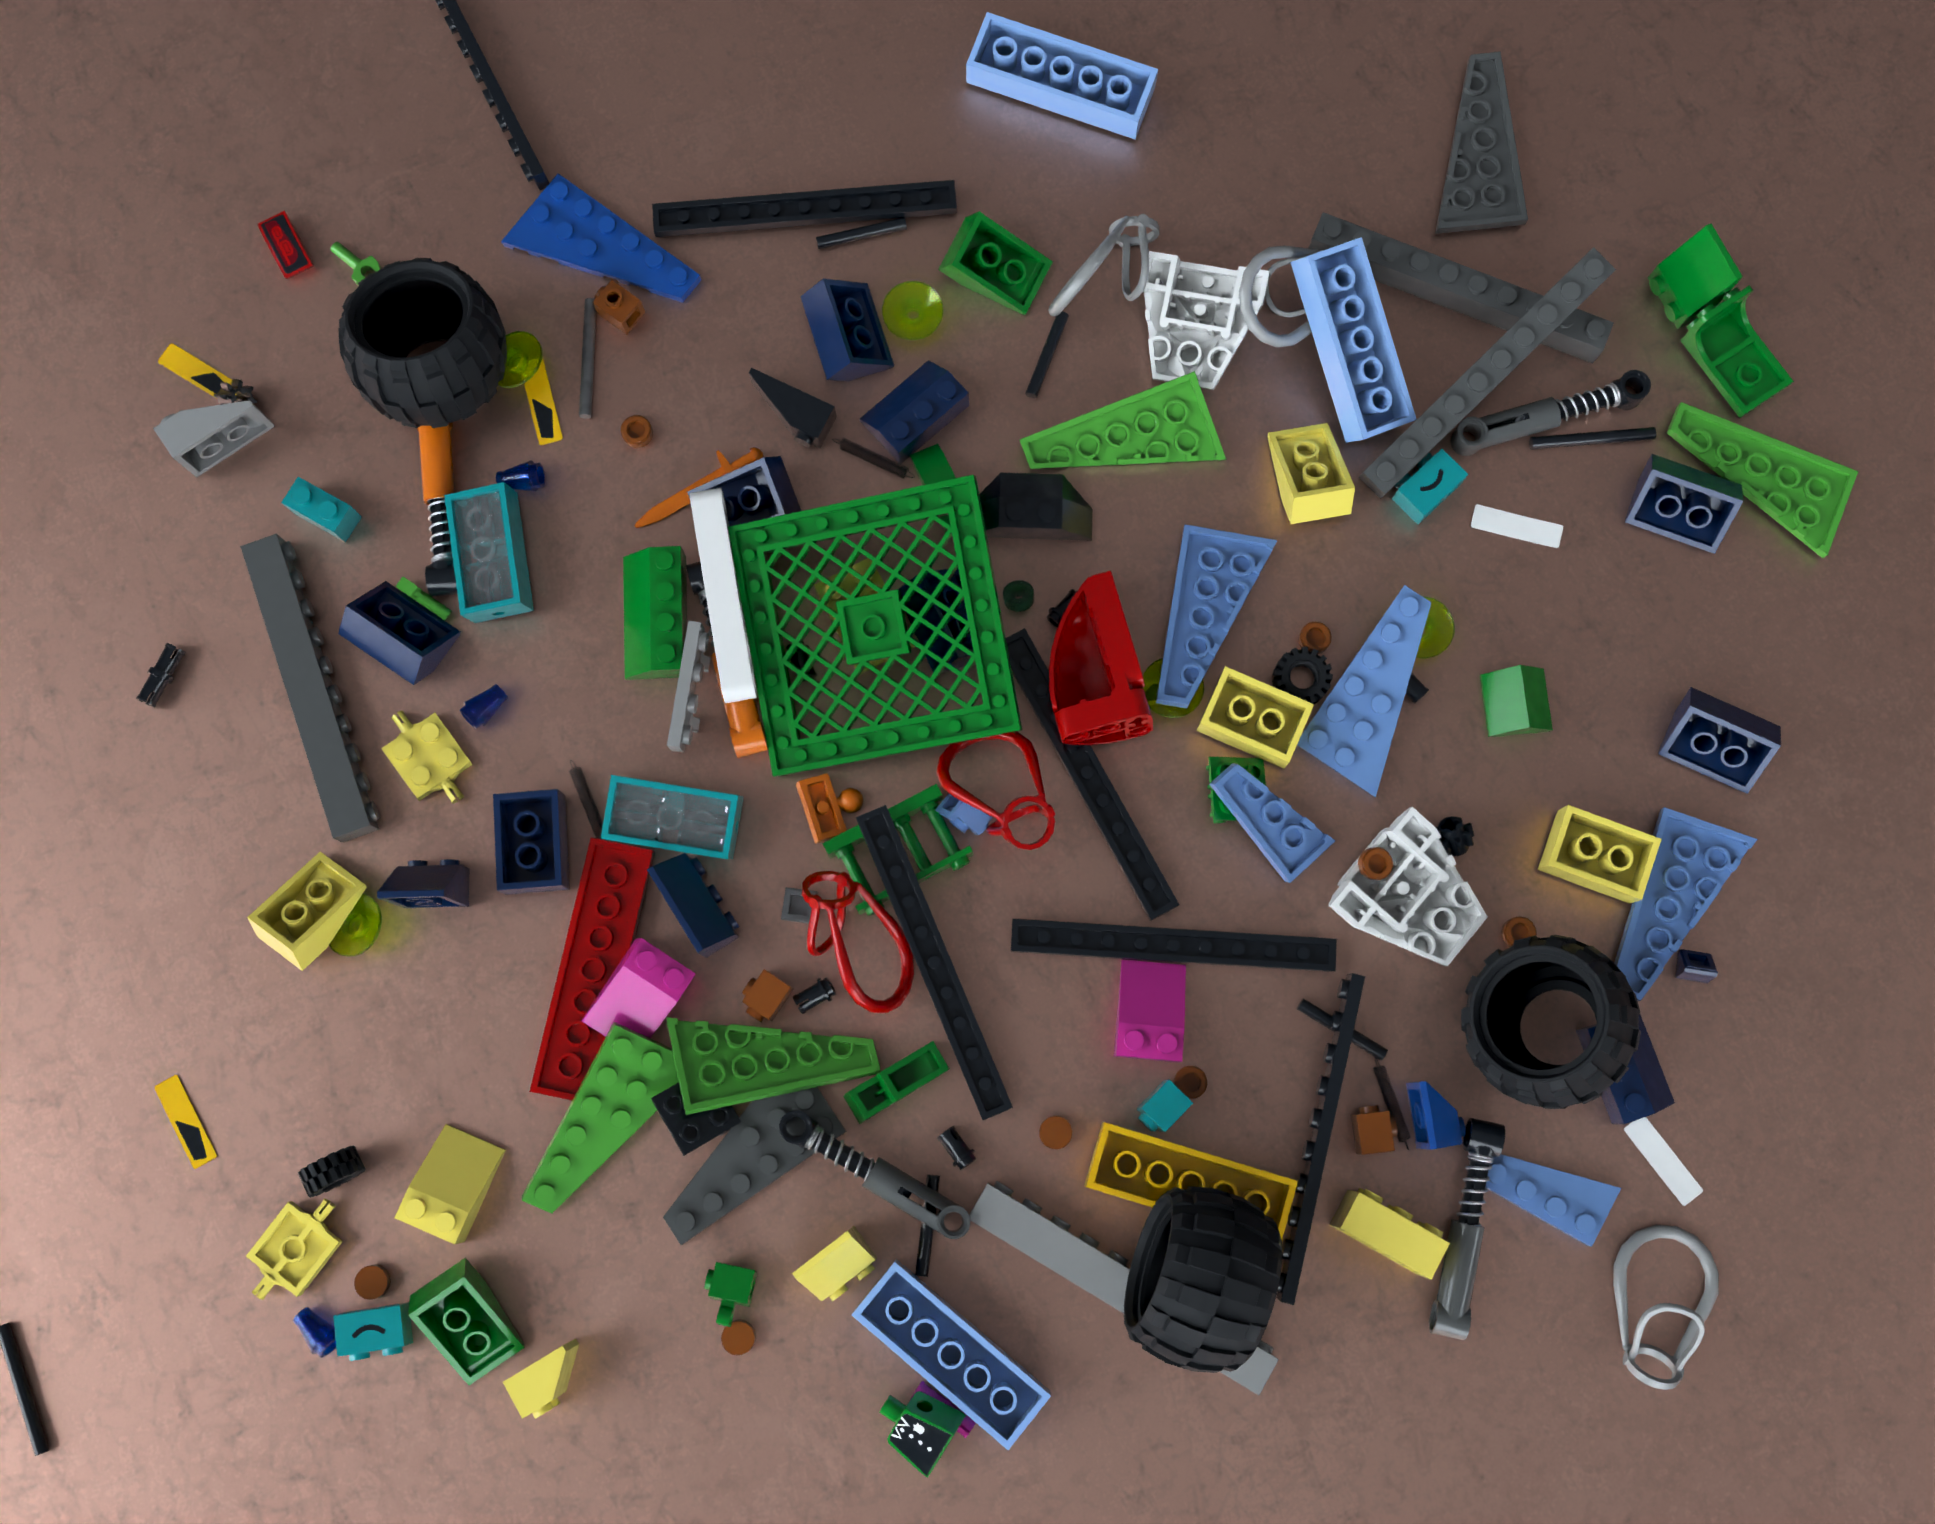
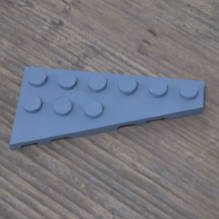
M1184 525L1157 690V704L1188 708L1273 551L1277 540Z
M1406 585L1398 593L1312 718L1297 746L1374 797L1377 795L1432 603Z
M1665 807L1660 809L1652 836L1662 840L1643 898L1631 905L1614 962L1626 976L1630 987L1636 994L1637 1001H1641L1664 970L1665 964L1673 953L1677 952L1686 935L1695 927L1721 891L1723 884L1730 874L1737 869L1743 856L1758 839Z

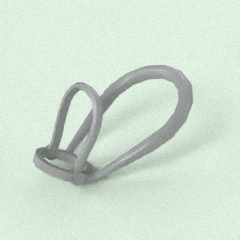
M1146 214L1131 217L1124 216V218L1113 222L1109 227V235L1075 272L1049 306V314L1056 317L1068 306L1111 252L1115 243L1122 247V291L1124 297L1128 301L1137 299L1144 291L1148 280V243L1153 242L1160 234L1158 222L1149 218ZM1138 226L1139 236L1130 237L1127 234L1121 235L1125 227ZM1146 227L1152 229L1148 234L1146 233ZM1140 245L1141 274L1137 287L1131 293L1129 279L1130 246Z
M1274 246L1266 248L1252 258L1244 270L1239 289L1240 310L1248 329L1261 342L1277 348L1294 346L1312 333L1308 321L1290 334L1282 335L1268 331L1258 321L1252 304V287L1255 276L1261 267L1272 259L1286 258L1277 261L1267 270L1270 271V278L1279 267L1323 250L1293 246ZM1269 285L1267 286L1265 300L1272 312L1285 318L1306 314L1304 308L1291 312L1277 308L1270 297Z
M1653 1225L1636 1231L1622 1244L1614 1262L1613 1287L1622 1347L1625 1351L1623 1364L1627 1366L1634 1377L1644 1384L1657 1389L1668 1390L1674 1389L1682 1380L1684 1365L1694 1354L1704 1337V1322L1709 1316L1719 1294V1272L1711 1252L1697 1236L1677 1226ZM1657 1238L1675 1239L1687 1245L1699 1258L1705 1273V1290L1696 1310L1694 1311L1683 1305L1660 1303L1650 1307L1640 1317L1634 1333L1633 1344H1629L1627 1267L1633 1253L1644 1243ZM1669 1311L1681 1313L1692 1318L1674 1356L1655 1346L1640 1343L1648 1320L1658 1313ZM1637 1354L1650 1355L1665 1363L1672 1371V1378L1660 1379L1643 1371L1635 1362Z

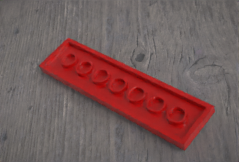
M593 837L590 838L529 1092L573 1100L605 1040V1036L581 1020L634 942L650 876L647 869L652 867L654 850Z

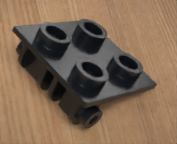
M679 1082L651 1098L683 1156L715 1137L725 1134L732 1127L741 1123L732 1105L686 1115Z

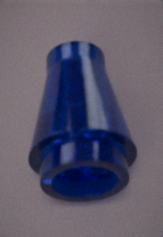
M530 460L504 471H497L496 482H504L514 490L537 491L538 488L545 485V473L541 463H534Z
M495 684L486 691L463 702L464 706L459 711L473 728L477 729L479 726H485L501 704L508 699V696Z
M309 1307L304 1308L294 1317L293 1322L301 1332L312 1354H318L320 1358H323L336 1349L335 1328L332 1324L318 1316Z

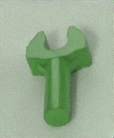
M335 242L331 246V252L353 268L354 272L351 278L358 286V283L365 278L364 275L367 271L377 272L382 269L373 256L361 260L339 242Z
M402 577L395 586L444 621L452 613V610L405 577Z

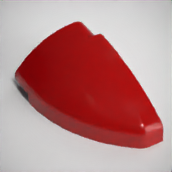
M1111 570L1092 575L1083 582L1063 613L1053 641L1049 665V691L1055 720L1063 744L1095 745L1113 743L1140 737L1153 730V718L1145 691L1143 690L1145 687L1144 679Z

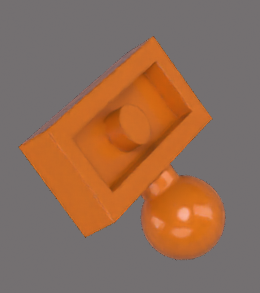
M828 773L803 779L796 783L815 844L828 841L847 831L840 810L847 813H855L863 805V796L855 788L844 789L839 797L836 798Z

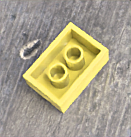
M1225 666L1196 731L1284 769L1290 763L1314 704Z
M1567 805L1557 810L1538 870L1631 904L1643 898L1662 839Z
M1359 1188L1358 1191L1347 1190L1329 1225L1413 1273L1432 1280L1450 1245L1449 1242L1441 1238L1444 1232L1428 1223L1424 1224L1418 1221L1415 1224L1411 1221L1413 1218L1412 1214L1398 1206L1394 1207L1389 1204L1387 1207L1381 1204L1383 1198L1367 1189Z

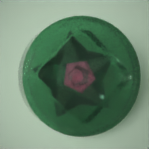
M1015 580L1008 583L1003 589L1005 606L1015 612L1029 609L1035 601L1032 585L1023 580Z

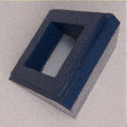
M1679 949L1675 978L1708 983L1717 977L1718 971L1711 954Z

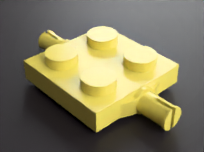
M399 711L397 714L404 723H401L396 714H394L391 719L398 726L401 733L396 739L381 749L416 798L420 801L432 792L443 789L452 803H456L458 800L451 791H454L459 800H461L464 795L457 788L454 781L461 772L473 764L437 714L434 712L420 723L413 725L403 711Z
M324 1198L313 1214L305 1212L293 1201L287 1202L252 1247L246 1257L255 1263L264 1275L263 1279L252 1291L254 1295H257V1298L264 1300L274 1285L285 1287L296 1297L301 1296L343 1241L329 1231L323 1222L336 1207L331 1201Z

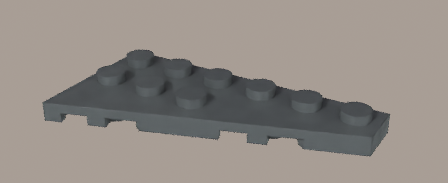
M1501 51L1471 54L1468 59L1435 234L1525 225L1528 221Z
M818 1087L754 1100L749 1104L739 1117L741 1123L729 1130L663 1217L680 1245L686 1243L815 1154L814 1149L808 1150L805 1146L802 1149L782 1138L779 1132V1124L781 1118L786 1113L794 1110L805 1112L810 1118L818 1122L817 1125L819 1127L822 1126L825 1133L828 1135L834 1134L835 1139L847 1132ZM794 1117L788 1121L787 1131L791 1136L799 1137L805 1132L806 1124L801 1118Z

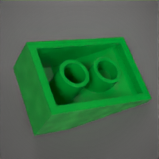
M979 211L965 217L938 270L960 285L1025 315L1053 261Z
M1711 223L1702 228L1659 263L1648 276L1651 291L1659 297L1664 305L1666 317L1679 329L1698 318L1696 315L1713 303L1714 306H1717L1743 276Z
M466 1257L410 1295L408 1316L468 1385H471L525 1348V1344L488 1284Z

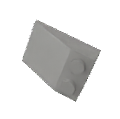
M248 400L181 410L176 414H170L163 418L161 423L153 429L171 456L194 476L198 477L275 426L261 410Z

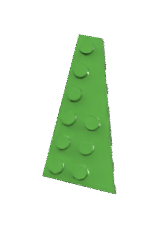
M1195 371L1019 439L1030 469L1226 460Z
M1680 402L1676 407L1667 434L1720 477L1741 484L1745 497L1820 557L1824 558L1827 556L1858 471Z
M666 1017L686 1115L876 1075L881 1071L873 1039L834 1035L833 1037L812 1035L811 1032L802 1031L800 1033L783 1032L782 1029L730 1024L729 1026L708 1024V1021L696 1020V1022L680 1021L678 1018Z

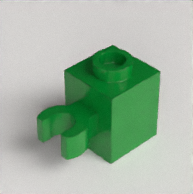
M716 1262L714 1270H708L704 1289L709 1290L708 1296L711 1299L721 1301L716 1319L718 1325L731 1327L736 1304L750 1307L757 1278L755 1270Z

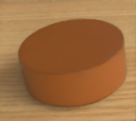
M633 415L626 418L622 423L621 435L629 446L641 448L651 441L653 429L645 417Z
M1310 622L1302 628L1298 640L1301 648L1308 647V651L1316 649L1318 650L1317 654H1321L1330 645L1332 636L1325 624Z
M1368 848L1360 855L1358 867L1364 877L1370 880H1381L1391 873L1393 860L1389 852L1383 848Z
M1519 916L1505 922L1501 935L1505 944L1512 947L1515 940L1535 936L1537 931L1531 920Z
M1186 1066L1176 1073L1174 1084L1189 1099H1195L1205 1092L1207 1077L1200 1068Z
M1052 1116L1042 1122L1039 1136L1042 1143L1048 1148L1061 1149L1070 1142L1072 1128L1066 1119Z
M370 1265L362 1268L354 1280L357 1294L368 1300L382 1297L388 1291L391 1283L388 1271L380 1265Z
M744 1320L733 1321L731 1327H725L722 1332V1345L732 1355L747 1353L756 1341V1333L753 1326Z

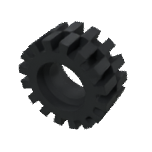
M1302 647L1301 650L1294 648L1289 653L1286 652L1276 664L1272 674L1274 676L1272 684L1277 689L1316 704L1323 698L1331 686L1330 682L1333 679V674H1330V670L1332 667L1330 663L1326 664L1327 658L1324 655L1320 657L1317 654L1318 650L1308 651V647ZM1304 666L1312 671L1314 675L1312 686L1301 689L1292 683L1290 674L1295 667Z
M353 1145L318 1159L316 1162L302 1168L298 1175L308 1197L311 1198L341 1186V1184L365 1172L366 1169L356 1147Z

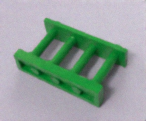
M937 784L888 809L896 830L899 829L920 869V872L915 874L919 884L950 867L953 871L964 867L970 863L968 858L973 856L970 846L960 850L942 815L935 811L940 805L939 802L943 800V794ZM921 811L923 815L927 814L949 857L934 865L931 864L910 825L912 821L910 817ZM859 825L822 843L830 859L837 856L838 860L842 859L852 880L861 883L881 906L885 908L883 903L890 899L887 891L884 890L877 895L874 894L853 854L855 851L854 846L865 841ZM863 897V902L855 906L860 915L865 912L867 916L875 914Z

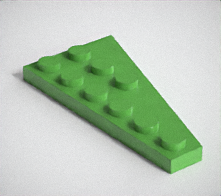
M616 1022L612 1024L522 1195V1201L553 1213L657 1111L651 1098L679 1082L672 1048Z

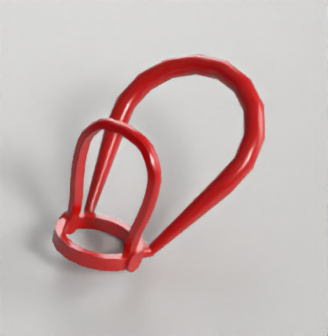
M1015 731L952 743L947 746L939 757L936 771L941 787L954 798L996 818L997 820L987 827L986 831L989 835H1002L1010 844L1026 850L1040 848L1049 841L1054 832L1055 812L1053 807L1046 802L1038 756L1032 742L1028 738ZM985 740H1002L1013 743L1022 750L1038 795L1034 797L1025 795L1015 798L1006 806L1004 812L998 813L952 780L949 773L950 764L955 756L969 745ZM1027 801L1036 803L1012 812L1020 803ZM1038 812L1042 816L1047 817V829L1044 835L1034 843L1024 844L1015 840L1008 827L1009 822L1030 813Z
M820 871L807 876L802 882V896L812 908L807 933V950L813 956H820L834 945L838 970L844 988L854 1002L867 1011L888 1013L901 1006L911 990L914 978V958L905 934L898 922L861 883L854 882L848 873ZM835 881L837 882V899H822L819 895L811 894L808 888L816 882ZM845 886H846V887L848 888V890L850 891L846 896H845ZM856 891L860 892L896 942L901 957V977L898 988L891 997L884 1001L874 1000L866 995L856 982L841 935L845 923L846 906L853 902ZM820 909H826L828 911L831 935L822 945L816 948L815 938ZM835 909H838L837 919L834 912Z

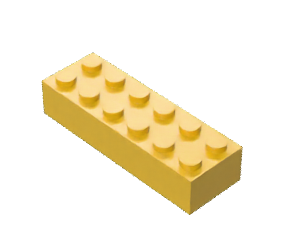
M1102 1122L1084 1186L1152 1208L1156 1201L1173 1187L1187 1189L1188 1186L1218 1189L1246 1199L1259 1207L1265 1216L1273 1218L1282 1240L1298 1181Z

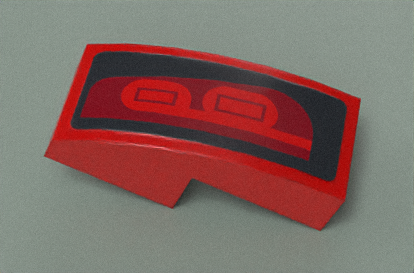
M286 211L257 224L285 279H289L314 267Z

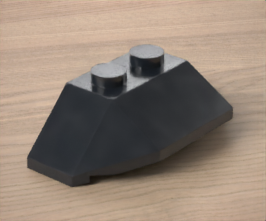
M1001 472L979 494L987 537L1092 541L1093 509L1063 474Z

